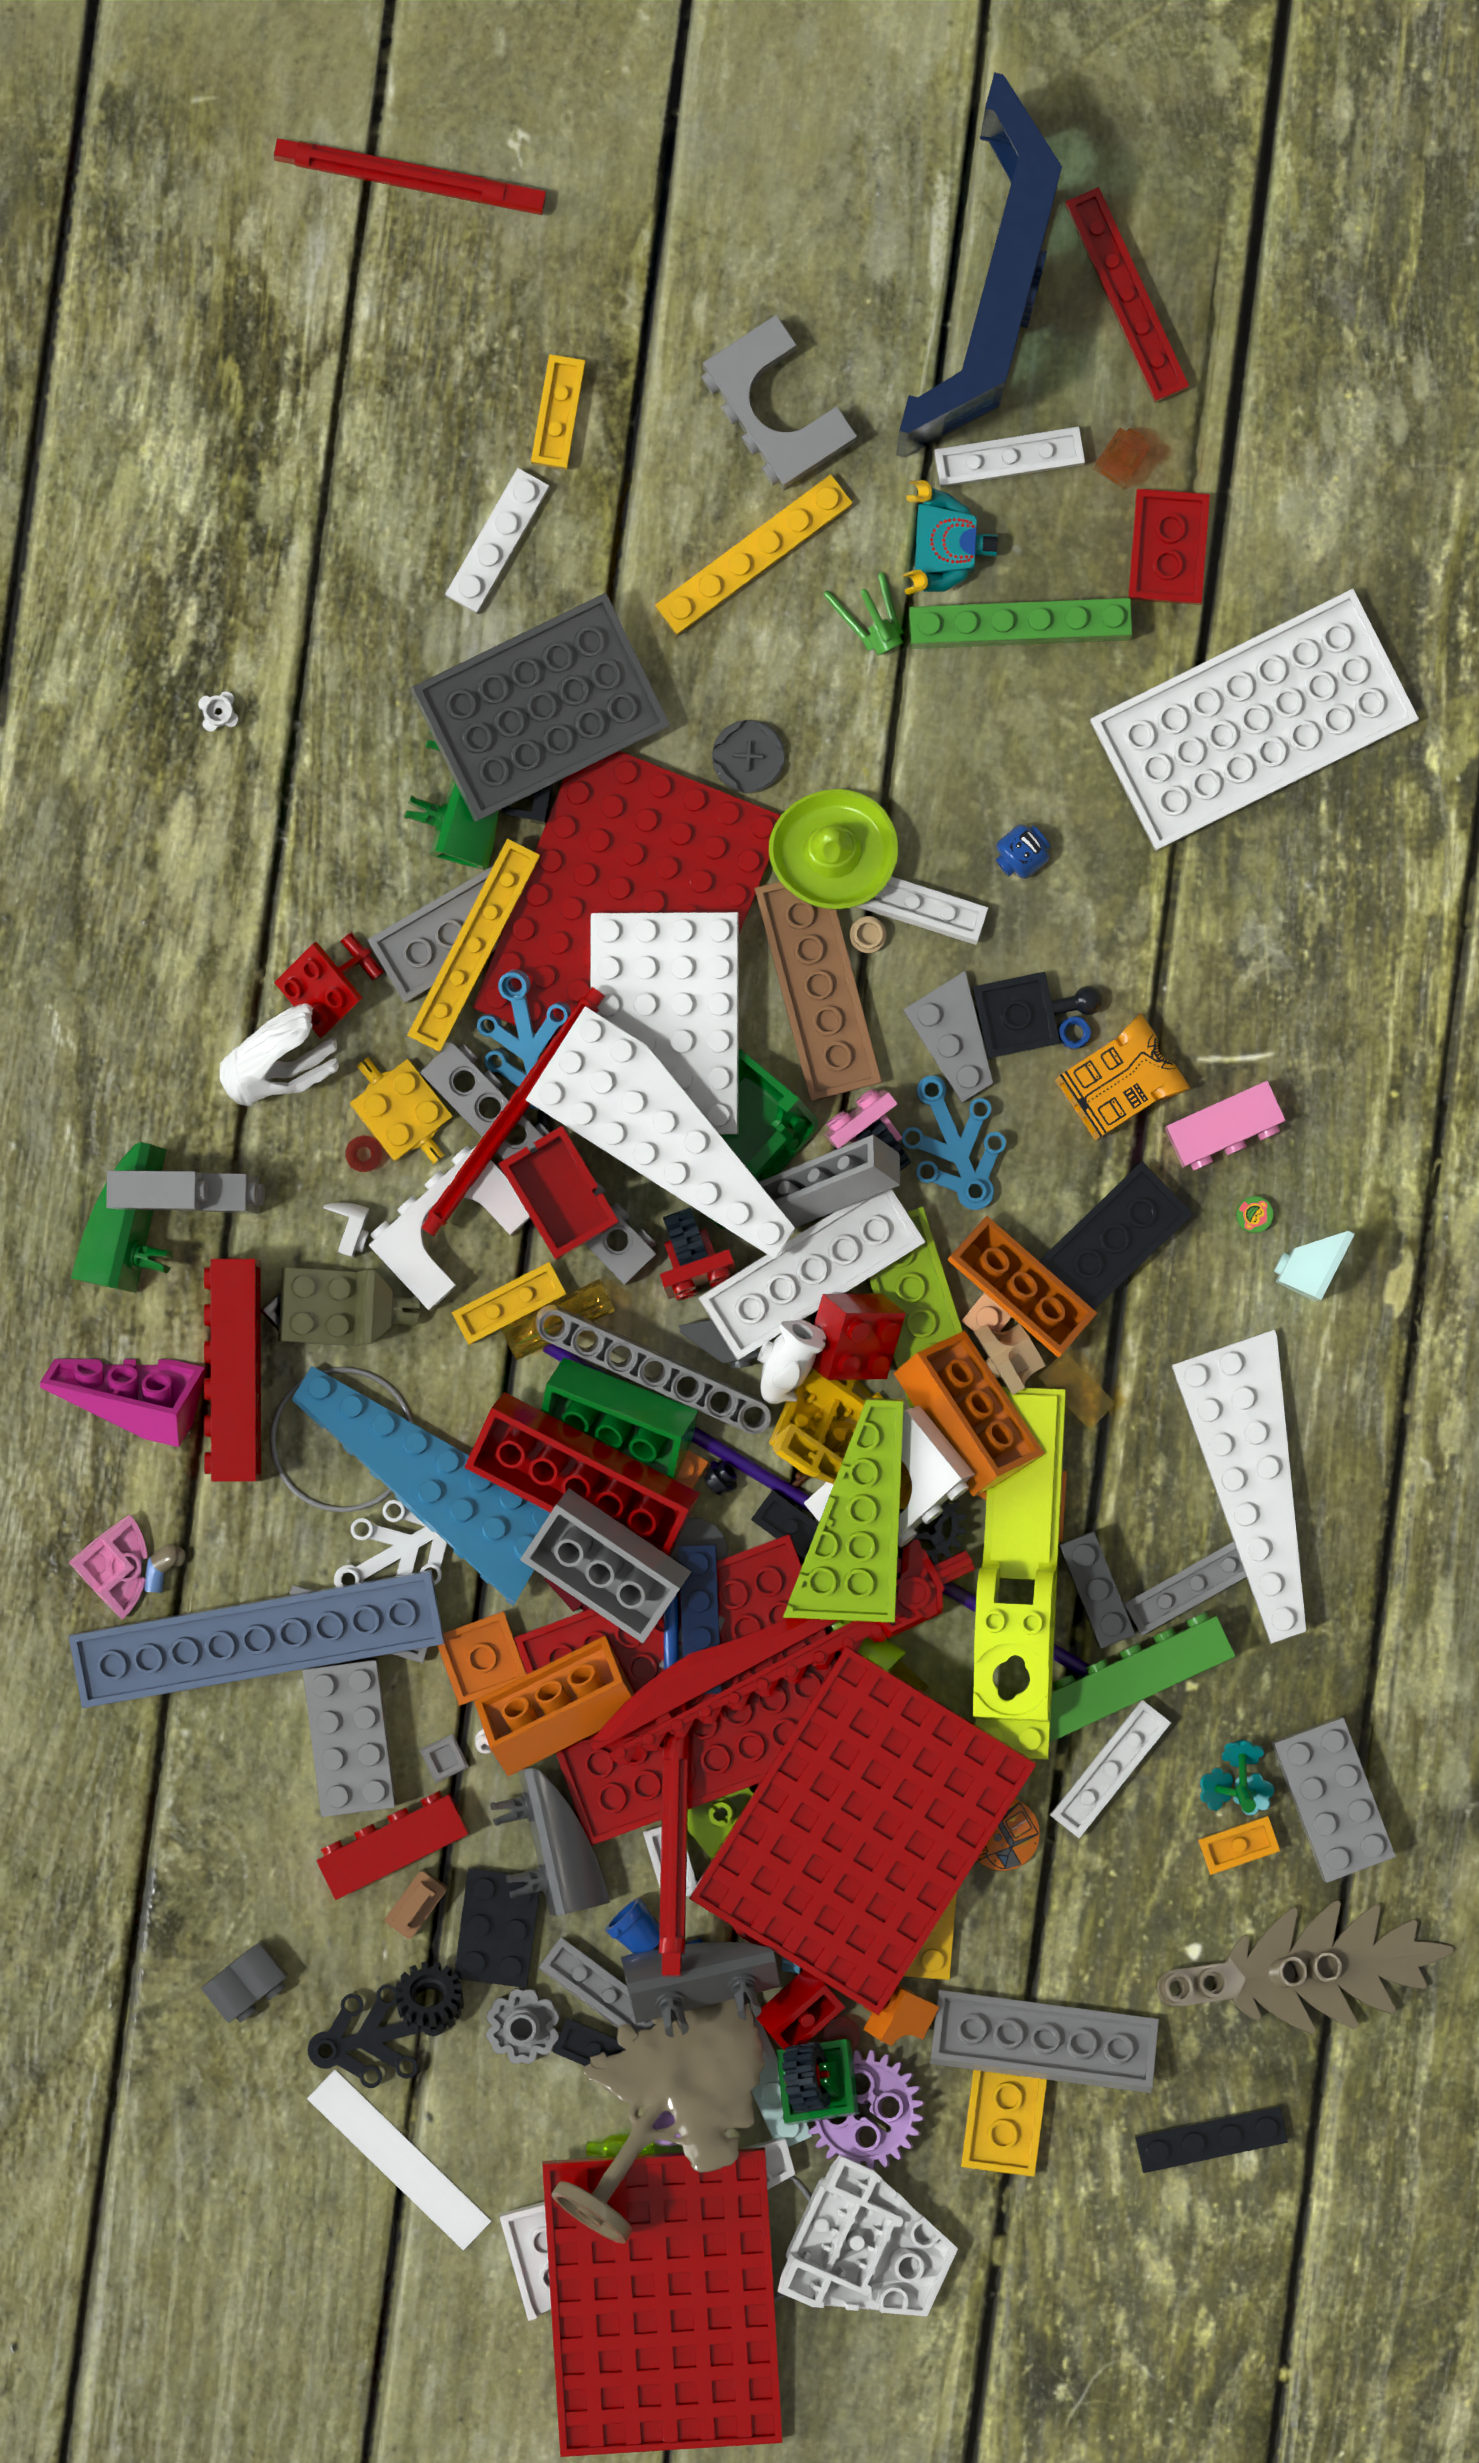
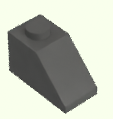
M712 1320L679 1325L682 1335L721 1363H730L731 1369L753 1366L752 1359L758 1358L757 1348L737 1361Z

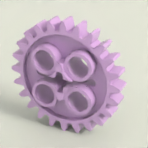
M855 2050L853 2059L855 2077L863 2073L868 2076L871 2082L867 2093L863 2095L857 2094V2102L861 2104L870 2102L872 2104L869 2108L870 2112L891 2127V2131L887 2133L869 2117H862L860 2119L858 2117L859 2114L848 2116L846 2121L839 2125L834 2123L832 2119L815 2121L816 2126L811 2128L808 2133L821 2135V2139L815 2145L817 2148L826 2145L830 2147L826 2155L827 2159H831L839 2154L860 2164L866 2161L867 2167L875 2170L876 2160L879 2159L884 2167H889L888 2155L891 2154L896 2159L901 2160L903 2157L899 2148L901 2146L908 2149L914 2147L909 2141L908 2136L921 2135V2132L913 2127L914 2122L925 2120V2117L915 2113V2109L925 2105V2102L914 2100L913 2095L921 2090V2087H909L908 2085L914 2074L908 2073L903 2076L899 2074L903 2067L902 2062H898L890 2067V2055L885 2054L880 2062H877L876 2051L870 2050L867 2059L864 2060L861 2051ZM890 2096L896 2098L900 2105L898 2114L892 2118L886 2117L881 2109L883 2101ZM866 2126L872 2127L877 2134L875 2144L868 2148L863 2146L859 2140V2133Z

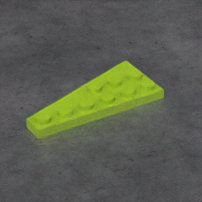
M866 1398L784 1612V1618L895 1623L904 1399Z

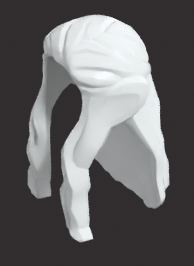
M307 1003L300 1004L280 1013L262 1025L254 1034L248 1037L240 1046L235 1047L220 1063V1081L227 1095L234 1102L240 1105L253 1106L258 1100L271 1095L300 1093L310 1088L314 1083L321 1082L330 1074L337 1072L339 1062L334 1058L288 1083L269 1081L271 1078H292L305 1070L313 1068L337 1050V1041L335 1037H332L313 1050L306 1052L295 1061H276L288 1051L302 1044L308 1037L312 1028V1006Z

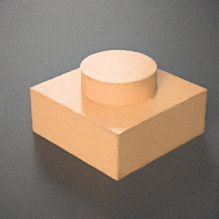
M983 1293L961 1322L973 1332L986 1324L993 1331L1000 1332L1011 1316L988 1295Z

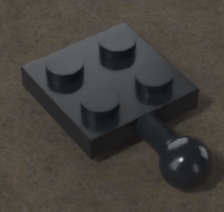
M1045 972L973 986L988 1059L1059 1045L1060 1039L1054 1015L1076 1010L1084 1015H1093L1101 1009L1103 1004L1101 992L1093 986L1081 987L1074 996L1051 1001Z

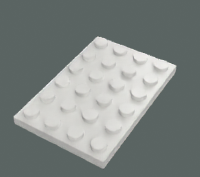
M591 913V988L594 987L605 995V998L598 1006L599 1011L597 1014L647 1045L720 1135H739V913Z

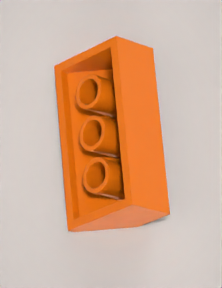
M988 1216L978 1224L947 1259L1058 1358L1097 1314L1095 1310Z
M966 1331L917 1352L893 1373L915 1407L920 1405L975 1473L966 1482L969 1487L968 1490L973 1497L1000 1484L1045 1454Z
M605 1635L474 1701L489 1747L509 1777L600 1731L619 1708L634 1695V1692Z

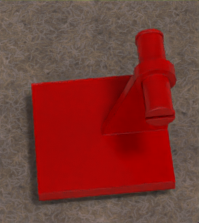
M353 932L347 934L340 941L353 956L352 959L340 967H337L321 946L314 942L274 982L293 1006L305 1003L312 1006V1029L320 1039L363 999L345 977V974L358 965L363 968L372 981L384 973V970L372 958L371 954L373 952L369 947L364 948L353 935Z

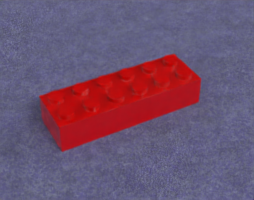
M210 1259V1267H204V1289L211 1290V1304H204V1325L211 1327V1341L204 1342V1362L211 1364V1378L204 1379V1399L211 1401V1415H205L204 1435L205 1437H211V1452H205L204 1471L205 1474H211V1482L261 1481V1261L257 1259Z
M506 1392L491 1407L464 1467L550 1513L569 1488L669 1557L673 1553L701 1494Z

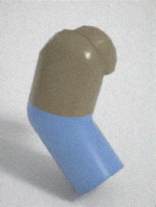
M173 1544L164 1545L149 1557L144 1591L163 1593L164 1573L173 1565L181 1566L184 1563L185 1551L180 1546L174 1547Z

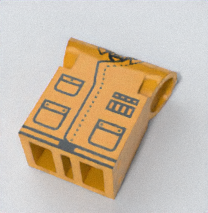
M1141 1012L1116 1039L1055 1079L1095 1141L1154 1102L1191 1089L1176 1064L1160 1054L1157 1036Z

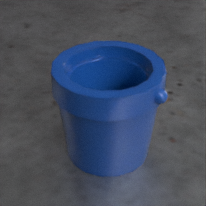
M640 1897L628 1903L605 1928V1931L612 1939L618 1940L633 1954L653 1950L659 1944V1923L649 1912L647 1905Z

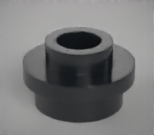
M712 1461L707 1466V1471L703 1474V1477L708 1487L714 1493L724 1496L726 1493H733L737 1489V1474L730 1465L725 1462Z

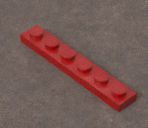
M1097 187L1066 201L1065 206L1154 403L1188 389L1189 384L1100 188Z

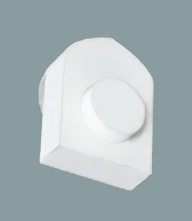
M353 1203L325 1204L323 1206L324 1209L349 1217L338 1252L354 1258L356 1251L363 1252L369 1236V1232L364 1230L369 1208Z

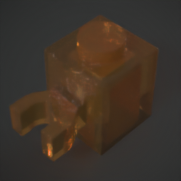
M1119 427L1095 463L1093 470L1124 490L1149 452L1150 447L1145 444L1147 439L1134 429L1129 428L1126 432Z

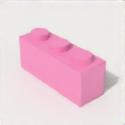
M1265 1081L1169 1124L1164 1129L1182 1168L1191 1165L1194 1171L1212 1163L1211 1155L1224 1149L1226 1155H1230L1247 1147L1244 1140L1258 1134L1261 1141L1281 1132L1278 1125L1286 1120L1268 1081Z

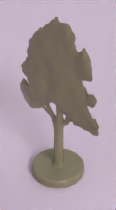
M735 1999L684 2011L689 2030L686 2034L682 2035L677 2022L674 2021V2037L666 2035L662 2017L652 2020L655 2024L652 2029H642L637 2033L629 2023L620 2025L617 2041L626 2050L607 2057L603 2051L599 2055L590 2057L591 2063L583 2067L584 2074L589 2081H596L606 2091L616 2096L618 2100L627 2102L630 2105L629 2119L632 2122V2130L592 2194L569 2182L561 2181L558 2183L551 2196L565 2211L600 2235L617 2243L625 2244L633 2229L629 2222L611 2208L607 2202L624 2179L637 2156L651 2142L661 2139L683 2146V2152L691 2162L692 2168L702 2173L711 2172L724 2166L732 2165L739 2156V2139L736 2137L728 2138L724 2133L727 2129L748 2128L754 2124V2111L752 2108L754 2097L750 2092L759 2085L760 2073L765 2064V2061L762 2059L763 2049L759 2038V2028L754 2025L753 2014L748 2004L745 2005L746 2020L739 2018ZM641 2106L646 2108L642 2117L638 2116ZM669 2111L674 2116L675 2123L668 2128L657 2130L652 2128L662 2112ZM680 2134L681 2138L675 2137V2135Z

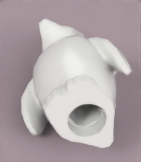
M803 1320L783 1321L779 1327L782 1334L773 1343L767 1340L763 1343L758 1355V1361L764 1363L761 1377V1395L768 1403L779 1404L784 1401H797L798 1396L794 1393L793 1389L804 1382L815 1362L816 1354L821 1352L826 1344L825 1333L819 1327Z

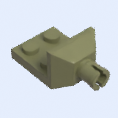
M284 1267L282 1268L278 1342L342 1346L372 1344L390 1329L393 1324L416 1326L419 1320V1313L403 1312L402 1309H420L419 1299L417 1297H395L393 1290L375 1270L350 1272Z

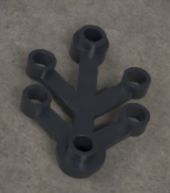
M389 1983L382 1985L377 1991V2000L358 2033L342 2038L352 2017L358 2015L364 2006L361 1996L356 1993L347 1994L341 2001V2010L329 2031L319 2032L310 2040L307 2051L311 2062L323 2069L338 2065L360 2078L363 2086L375 2088L382 2081L381 2069L376 2065L366 2066L346 2053L361 2048L394 2067L400 2077L405 2079L413 2077L418 2070L417 2060L410 2055L403 2056L383 2044L386 2041L416 2034L417 2032L412 2029V2024L407 2027L402 2021L378 2028L389 2007L396 2003V1996L393 2001L386 2002L381 1998V1992L383 1989L389 1988L394 1993H397L396 1986ZM349 1998H355L359 2002V2008L354 2012L347 2010L345 2002ZM446 2023L443 2024L444 2031H445V2029L447 2028V2024H446ZM421 2027L419 2033L424 2032V2027ZM431 2028V2034L426 2035L437 2036L441 2033L437 2032V2028ZM324 2043L331 2045L333 2049L332 2055L329 2057L322 2056L319 2052L320 2045ZM402 2061H411L414 2065V2070L411 2073H403L400 2069ZM367 2070L377 2072L378 2080L376 2082L369 2083L365 2080L364 2074Z

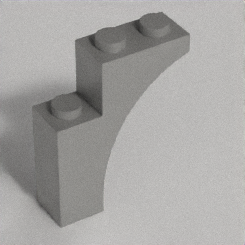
M107 1171L106 1208L259 1214V1206L264 1205V1184H259V1177L249 1174L199 1173L195 1171Z

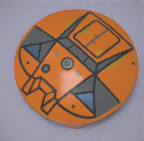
M1017 1799L1013 1801L977 1858V1861L990 1869L1006 1871L1022 1866L1033 1856L1039 1843L1040 1831L1038 1821L1027 1805Z

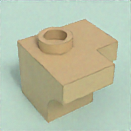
M987 1324L974 1331L988 1356V1359L984 1361L995 1378L1000 1377L1012 1395L1023 1390L1026 1380L1033 1373L1046 1366L1029 1335L1020 1324L1004 1332L993 1331Z

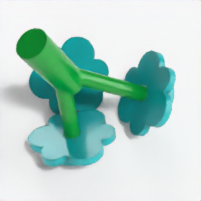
M1246 1740L1226 1744L1222 1753V1760L1230 1761V1765L1233 1767H1239V1777L1235 1781L1236 1789L1231 1788L1233 1784L1232 1776L1229 1773H1223L1221 1768L1216 1767L1212 1770L1211 1774H1204L1200 1780V1787L1202 1789L1200 1800L1207 1803L1208 1808L1214 1811L1219 1810L1223 1802H1228L1231 1796H1233L1235 1803L1240 1804L1242 1811L1246 1815H1255L1259 1809H1269L1271 1805L1269 1798L1275 1792L1274 1785L1269 1781H1263V1776L1260 1773H1254L1250 1777L1247 1776V1764H1257L1259 1758L1264 1755V1749Z

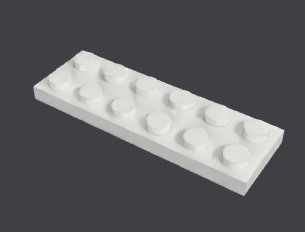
M889 1189L835 1211L789 1240L776 1260L769 1255H765L698 1299L738 1361L762 1346L766 1340L770 1341L781 1334L779 1329L781 1322L803 1320L816 1312L819 1308L822 1294L846 1293L916 1249L925 1241L893 1190Z

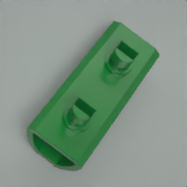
M426 741L425 748L440 751L435 741ZM453 777L446 801L442 806L415 798L412 795L410 796L408 804L424 812L407 810L405 811L404 818L435 827L436 834L429 855L472 868L488 869L495 840L499 810L478 821H474Z
M139 1142L127 1152L114 1171H162L167 1149ZM106 1181L85 1227L71 1279L136 1293L141 1267L166 1274L170 1271L171 1267L159 1263L155 1259L173 1258V1252L168 1249L164 1250L146 1246L154 1210L106 1208Z

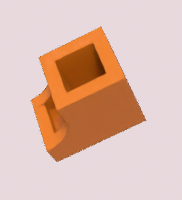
M898 1984L879 2016L865 2008L871 2012V2015L863 2030L890 2046H893L900 2037L905 2035H912L923 2040L939 2006L922 1995Z

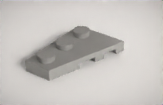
M966 971L903 1009V1012L961 1103L993 1084Z

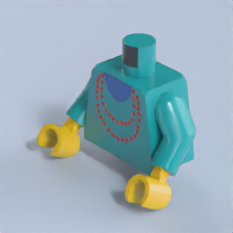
M925 480L910 481L911 485L913 484L918 488V495H907V501L911 503L923 502L924 504L918 505L915 570L903 574L904 578L910 577L913 580L914 587L905 589V593L911 595L920 591L946 592L965 581L968 574L974 571L975 555L997 556L998 535L976 534L977 517L971 515L970 509L950 494L932 488Z

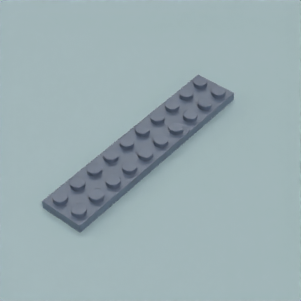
M432 1570L69 1635L82 1708L445 1643Z

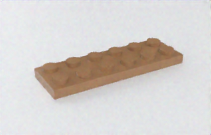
M780 881L755 888L810 1102L882 1083L837 911L818 908L803 902L793 895Z

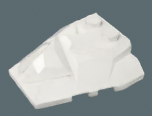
M839 2155L830 2166L826 2177L818 2181L786 2252L788 2260L782 2271L777 2291L811 2307L824 2308V2306H835L855 2311L871 2309L879 2310L881 2313L928 2316L958 2248L888 2185L873 2169Z

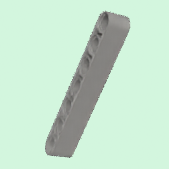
M547 1305L537 1313L535 1321L538 1332L544 1340L747 1433H762L770 1425L771 1413L765 1402L749 1392L560 1306ZM551 1315H557L563 1319L562 1327L556 1332H548L543 1328L545 1319ZM593 1331L597 1338L592 1346L584 1348L577 1344V1337L581 1332ZM626 1346L630 1349L627 1360L617 1363L610 1359L611 1351L615 1347ZM651 1361H658L663 1364L662 1373L655 1378L647 1377L643 1372L646 1364ZM685 1376L696 1379V1386L689 1393H682L677 1390L679 1380ZM720 1391L728 1393L730 1398L726 1406L722 1408L711 1406L710 1400L713 1394ZM754 1406L761 1408L763 1413L759 1421L756 1423L744 1421L743 1416L748 1408Z

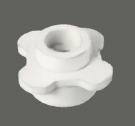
M222 692L220 696H203L199 700L198 705L203 710L205 718L203 727L207 731L213 732L217 727L226 725L234 727L238 723L239 717L234 713L232 705L234 696L230 692ZM217 708L222 709L220 715L215 714Z

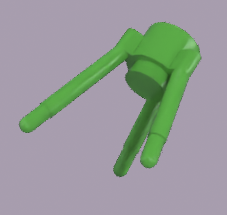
M883 572L878 574L889 621L887 618L881 619L866 589L861 590L865 605L875 623L867 628L870 635L863 630L830 591H825L824 597L863 641L867 651L874 649L877 656H880L904 643L900 637L904 632L897 620L889 586Z

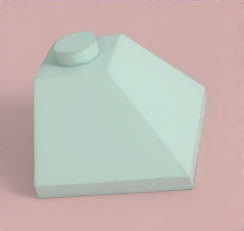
M1346 1231L1294 1248L1290 1254L1283 1252L1274 1269V1272L1279 1274L1276 1283L1313 1302L1322 1300L1355 1234Z

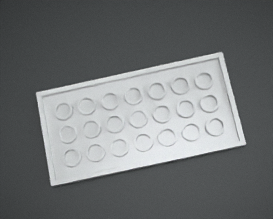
M1351 589L1091 718L1090 722L1155 851L1417 722L1419 718L1354 589Z

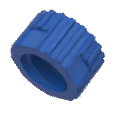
M1073 1016L1067 1020L1065 1019L1060 1024L1058 1029L1059 1039L1065 1048L1076 1050L1084 1047L1089 1042L1091 1027L1084 1021V1018ZM1077 1025L1083 1030V1036L1079 1041L1074 1042L1067 1037L1066 1030L1069 1026Z

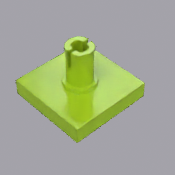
M749 1787L688 1810L687 1830L711 1859H713L753 1795Z

